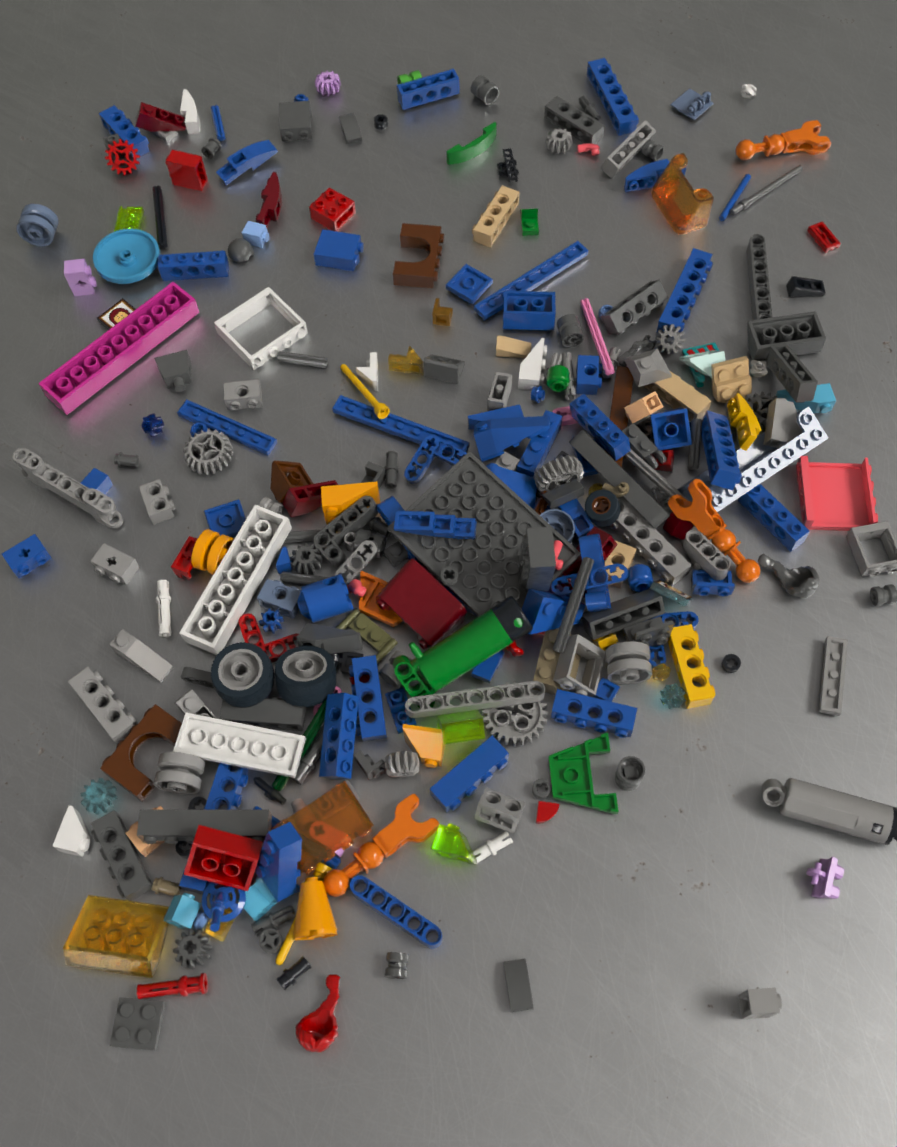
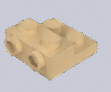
M746 356L711 364L712 394L717 402L728 403L737 393L743 398H746L748 394H752V378L749 376V359Z

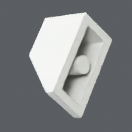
M68 805L53 847L60 852L83 857L90 846V834L79 811L73 806Z

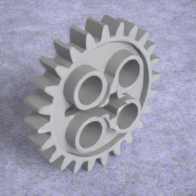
M514 690L510 695L512 697H520L521 693ZM530 690L532 694L538 695V690H535L534 692ZM493 693L490 696L493 700L501 698V695L498 693ZM542 699L538 702L524 703L532 706L529 710L522 707L524 704L487 708L482 710V716H486L483 718V723L487 724L486 731L492 730L491 736L498 735V742L505 739V745H507L509 741H512L515 747L517 741H520L523 746L525 739L531 743L532 735L538 738V731H544L543 725L547 723V719L544 717L548 716V711H545L547 704L542 703ZM499 717H504L507 719V721L505 723H500L497 721V719ZM523 722L527 727L519 728L517 724Z

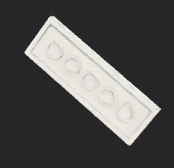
M185 713L173 752L191 754L207 761L295 778L306 737Z

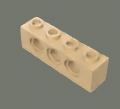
M501 186L499 191L495 192L492 202L488 203L486 211L480 215L478 223L474 224L472 228L474 242L492 247L519 205V191Z

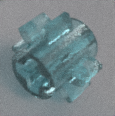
M674 683V685L666 684L664 689L660 691L662 695L660 700L663 705L667 704L669 709L672 707L680 708L682 703L686 701L683 696L686 692L683 687L679 688L677 683Z

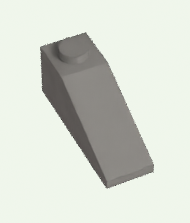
M123 629L109 644L117 655L161 683L174 668L161 656Z

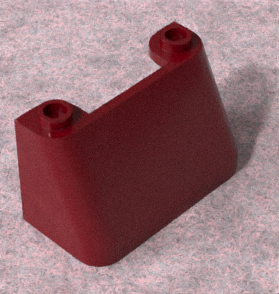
M412 558L405 563L375 599L380 609L388 611L392 609L418 634V644L425 651L457 629L463 623L467 613L465 607Z

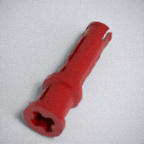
M201 973L200 976L194 977L184 975L179 980L138 984L137 997L142 999L174 994L186 997L188 994L199 992L207 994L206 973ZM166 987L169 988V989L156 990V991H153V990H152V989L166 988Z

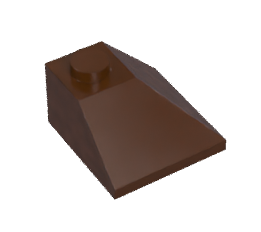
M275 460L272 462L270 489L279 503H283L289 488L314 484L301 463Z

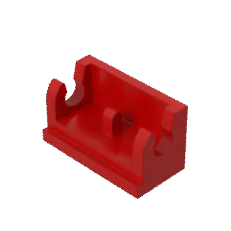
M188 537L171 566L178 578L182 579L185 576L187 580H190L192 577L190 574L193 568L191 557L197 538Z

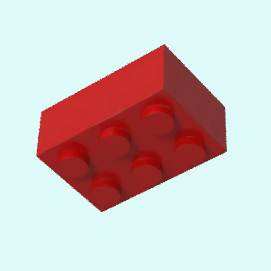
M198 825L183 875L248 891L259 860L263 841Z

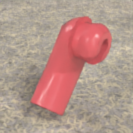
M586 143L577 145L578 153L591 151L592 156L599 155L600 147L597 144Z
M559 540L554 541L555 569L561 570L564 563L563 560L558 559L563 543Z
M353 579L347 585L349 593L359 595L360 597L364 596L366 587L362 586L360 580Z

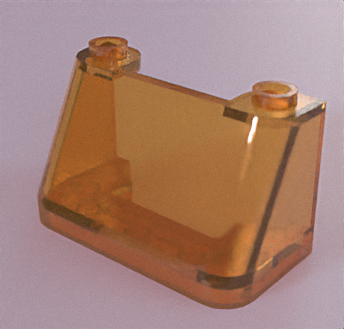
M684 153L675 155L653 186L651 194L673 230L678 234H686L707 227L714 197L707 189L694 190L682 173V169L688 163Z

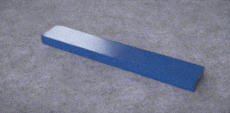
M187 399L177 412L178 416L193 423H203L211 431L216 429L218 433L222 432L229 439L269 456L277 444L276 438Z

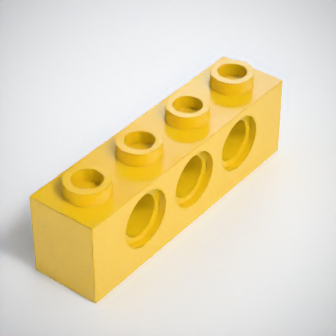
M692 624L673 627L670 638L667 641L687 709L711 705L715 697L714 686L710 685L709 669L703 663L704 653L701 648L699 649L697 643L699 641L698 633L696 630H693ZM686 645L690 648V650H685L682 648V646ZM691 663L695 665L696 668H690L687 664ZM692 682L700 683L701 687L694 686Z

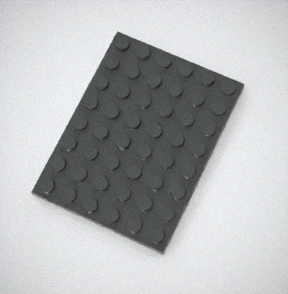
M469 451L405 511L435 512L436 515H455L456 518H476L475 539L443 538L394 531V522L387 529L440 581L441 570L447 566L454 567L458 572V580L454 585L447 587L477 616H480L509 596H513L522 609L528 593L525 592L524 586L520 584L521 568L523 567H519L518 556L520 555L522 535H526L527 528L549 527L551 525ZM553 527V542L559 540L563 543L558 559L563 560L564 563L561 570L555 569L551 585L556 578L560 577L581 556V553ZM445 573V574H446V578H445L446 580H447L448 578H450L451 580L454 579V578H453V573H451V574Z

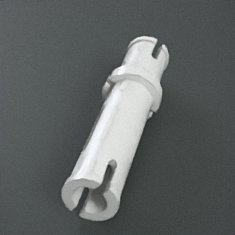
M159 580L156 582L158 634L161 637L171 636L169 581Z

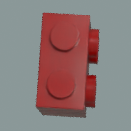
M171 150L169 156L166 157V165L173 185L198 191L203 190L208 178L202 156Z
M330 187L309 206L311 219L332 231H338L356 213L355 202Z

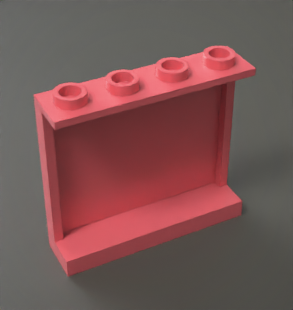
M801 456L796 464L801 522L808 530L850 531L853 527L878 523V514L875 513L876 498L873 497L872 493L874 483L870 478L872 467L869 465L868 458H864L862 464L808 462V456Z

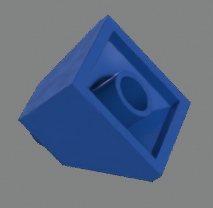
M687 408L665 410L650 415L654 445L658 450L692 445Z

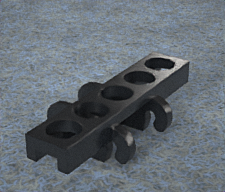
M503 149L505 162L497 164V168L500 169L498 174L499 176H507L509 183L512 180L518 182L517 175H519V170L515 167L517 161L513 158L512 149Z

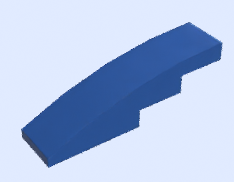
M396 511L394 531L443 538L475 539L477 521L476 518H456L455 515H436L435 512Z

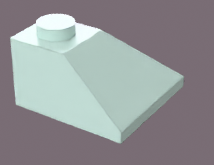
M711 350L680 356L679 360L701 374L712 378L711 364L725 361L724 351Z

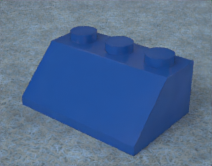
M504 291L503 329L554 330L556 315L555 292Z

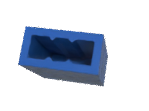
M322 229L314 251L315 265L354 271L355 266L359 264V254L363 252L364 244L361 242V236Z

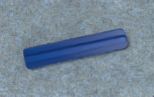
M211 106L217 140L219 142L225 141L219 106Z

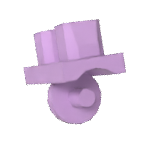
M834 857L820 859L819 862H815L814 868H807L806 874L812 877L811 884L814 885L813 897L817 899H837L839 897L840 889L833 885L834 879H841L845 869L837 864L838 859Z

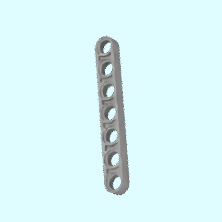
M529 681L417 696L406 701L405 712L411 718H421L538 702L545 696V686L539 681ZM538 688L541 690V693L534 695L530 690ZM514 690L519 691L521 696L512 697L510 693ZM498 693L501 695V698L493 700L490 698V695ZM478 696L481 698V701L473 703L470 701V698ZM459 699L461 703L453 706L450 704V700ZM437 701L441 705L438 708H431L429 704ZM417 704L420 706V709L418 711H411L409 706Z

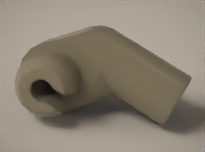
M621 482L614 487L605 483L601 490L611 491L616 498H619L629 492V485L626 482Z

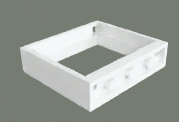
M269 287L214 322L217 334L253 370L262 366L271 358L276 357L279 351L289 348L293 343L308 334L306 322ZM269 305H272L294 327L251 356L229 332Z

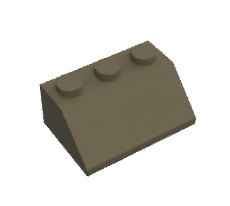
M559 629L545 631L533 681H539L544 684L545 693L556 695L557 689L571 692L570 690L563 689L560 684L553 681L560 653L553 650ZM575 653L570 677L575 680L581 658L577 653ZM532 688V690L541 691V690L538 689V688Z

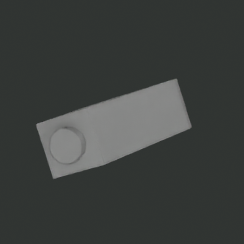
M776 398L769 404L763 444L780 448L803 433L797 423V411L794 402L787 401L785 398Z

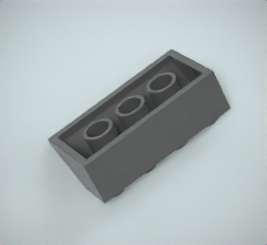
M816 311L747 322L748 348L752 360L756 361L768 359L770 346L787 344L795 355L821 352L826 341V336Z

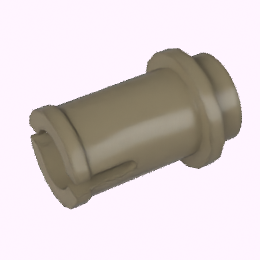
M160 877L155 878L152 891H155V894L163 893L174 896L180 894L181 887L179 886L180 883L167 881Z

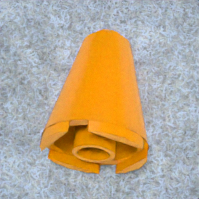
M318 877L305 878V882L300 885L293 931L294 940H314V938L319 937L322 939L337 936V926L323 881H318Z

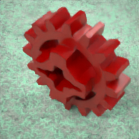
M119 139V143L113 141V146L108 145L110 151L105 150L109 154L105 159L110 161L107 165L113 166L111 170H117L118 175L123 172L124 176H126L127 171L132 174V169L137 170L135 165H140V162L137 161L140 155H136L138 149H133V143L128 145V140L125 143H122L121 139ZM118 147H126L124 150L117 149ZM131 152L133 153V162L130 160L129 157ZM112 153L116 156L114 163L112 161ZM117 153L121 155L126 154L125 157L127 161H124L123 159L120 161V157ZM121 165L128 166L127 168H119Z

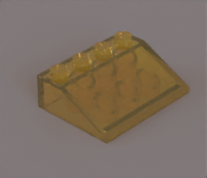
M88 895L63 947L66 965L153 978L161 958L169 923L163 921L169 906Z

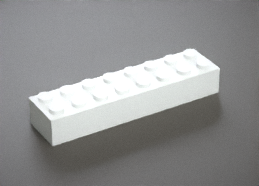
M254 505L179 633L186 643L216 656L222 651L292 529L288 517Z

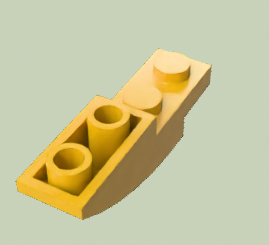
M737 393L727 403L730 425L737 429L740 448L747 451L760 433L761 427L749 404Z

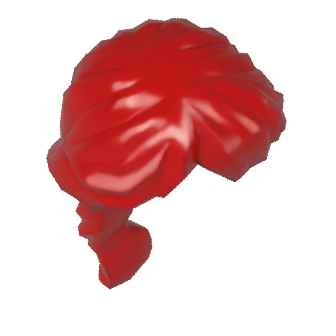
M330 974L326 978V986L330 992L327 999L322 1002L317 1010L304 1016L296 1024L298 1042L305 1050L310 1052L325 1051L335 1042V1038L338 1036L337 1030L339 1027L337 1019L333 1014L340 997L338 988L341 977L337 974Z

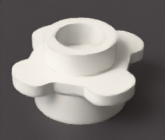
M751 84L742 85L741 95L744 98L751 99L756 96V87Z
M752 360L750 362L752 366L750 373L755 377L767 375V362Z

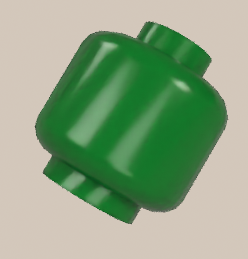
M554 365L548 369V388L555 392H561L569 386L570 372L568 368L562 365Z

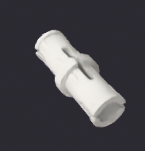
M504 831V833L496 838L488 839L484 845L470 851L471 857L480 853V856L473 859L475 864H478L490 855H496L497 851L512 844L511 837L502 841L509 836L508 832Z

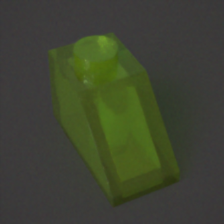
M439 824L431 849L439 856L476 865L477 859L467 837L460 831V827L454 824H448V826Z

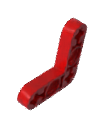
M247 613L240 617L239 626L244 641L249 643L250 637L258 636L259 641L255 645L263 649L266 654V650H269L271 663L276 662L287 651L286 643H288L290 649L296 647L294 641L297 640L298 633L265 644L255 616ZM247 620L250 621L252 630L250 631L248 630V627L246 625ZM276 646L284 648L280 654H274L273 649Z

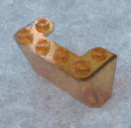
M343 780L312 803L272 826V829L289 822L292 823L302 838L301 861L297 862V869L301 871L300 874L304 872L308 875L317 868V863L322 860L327 862L336 856L334 852L341 847L345 850L353 845V839L356 837L363 838L372 832L371 827L374 824L346 781Z

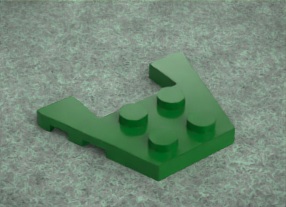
M608 733L601 734L595 739H589L580 745L569 747L548 757L552 799L618 814L616 793L594 794L589 758L591 754L610 753Z

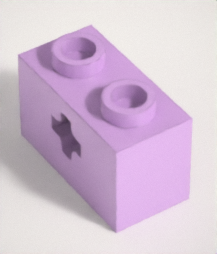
M85 259L64 261V275L73 295L94 294V287L97 286L96 279L92 277L91 267L87 265Z

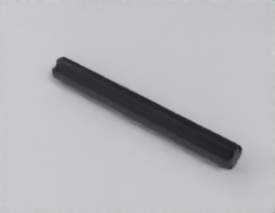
M158 185L152 188L157 243L160 249H166L167 237L162 189Z

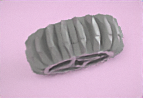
M210 429L207 432L201 430L200 434L194 433V438L189 437V442H185L183 452L187 466L194 472L198 471L200 475L205 472L208 476L209 472L214 474L216 470L222 472V467H227V462H231V456H233L232 444L229 438L222 432L218 433L216 429L213 432ZM216 445L222 447L221 450L217 449ZM195 454H198L200 459H197Z
M560 456L557 459L554 458V460L548 461L547 464H543L542 468L538 469L534 478L535 485L538 491L542 493V491L548 492L575 479L580 483L584 471L581 462L575 456Z

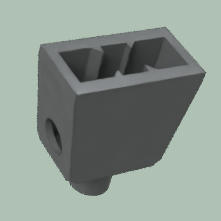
M187 350L154 358L167 388L174 387L176 392H182L185 390V384L192 382L191 360Z

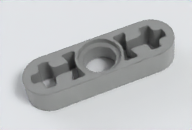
M373 540L362 542L336 571L335 575L344 574L349 569L355 572L354 574L349 572L346 576L348 580H344V582L348 585L378 553L377 543ZM365 545H372V553L368 552L364 557L358 554L359 551L361 554H363L366 551L367 548L365 547ZM355 557L361 560L359 568L352 566L351 562Z

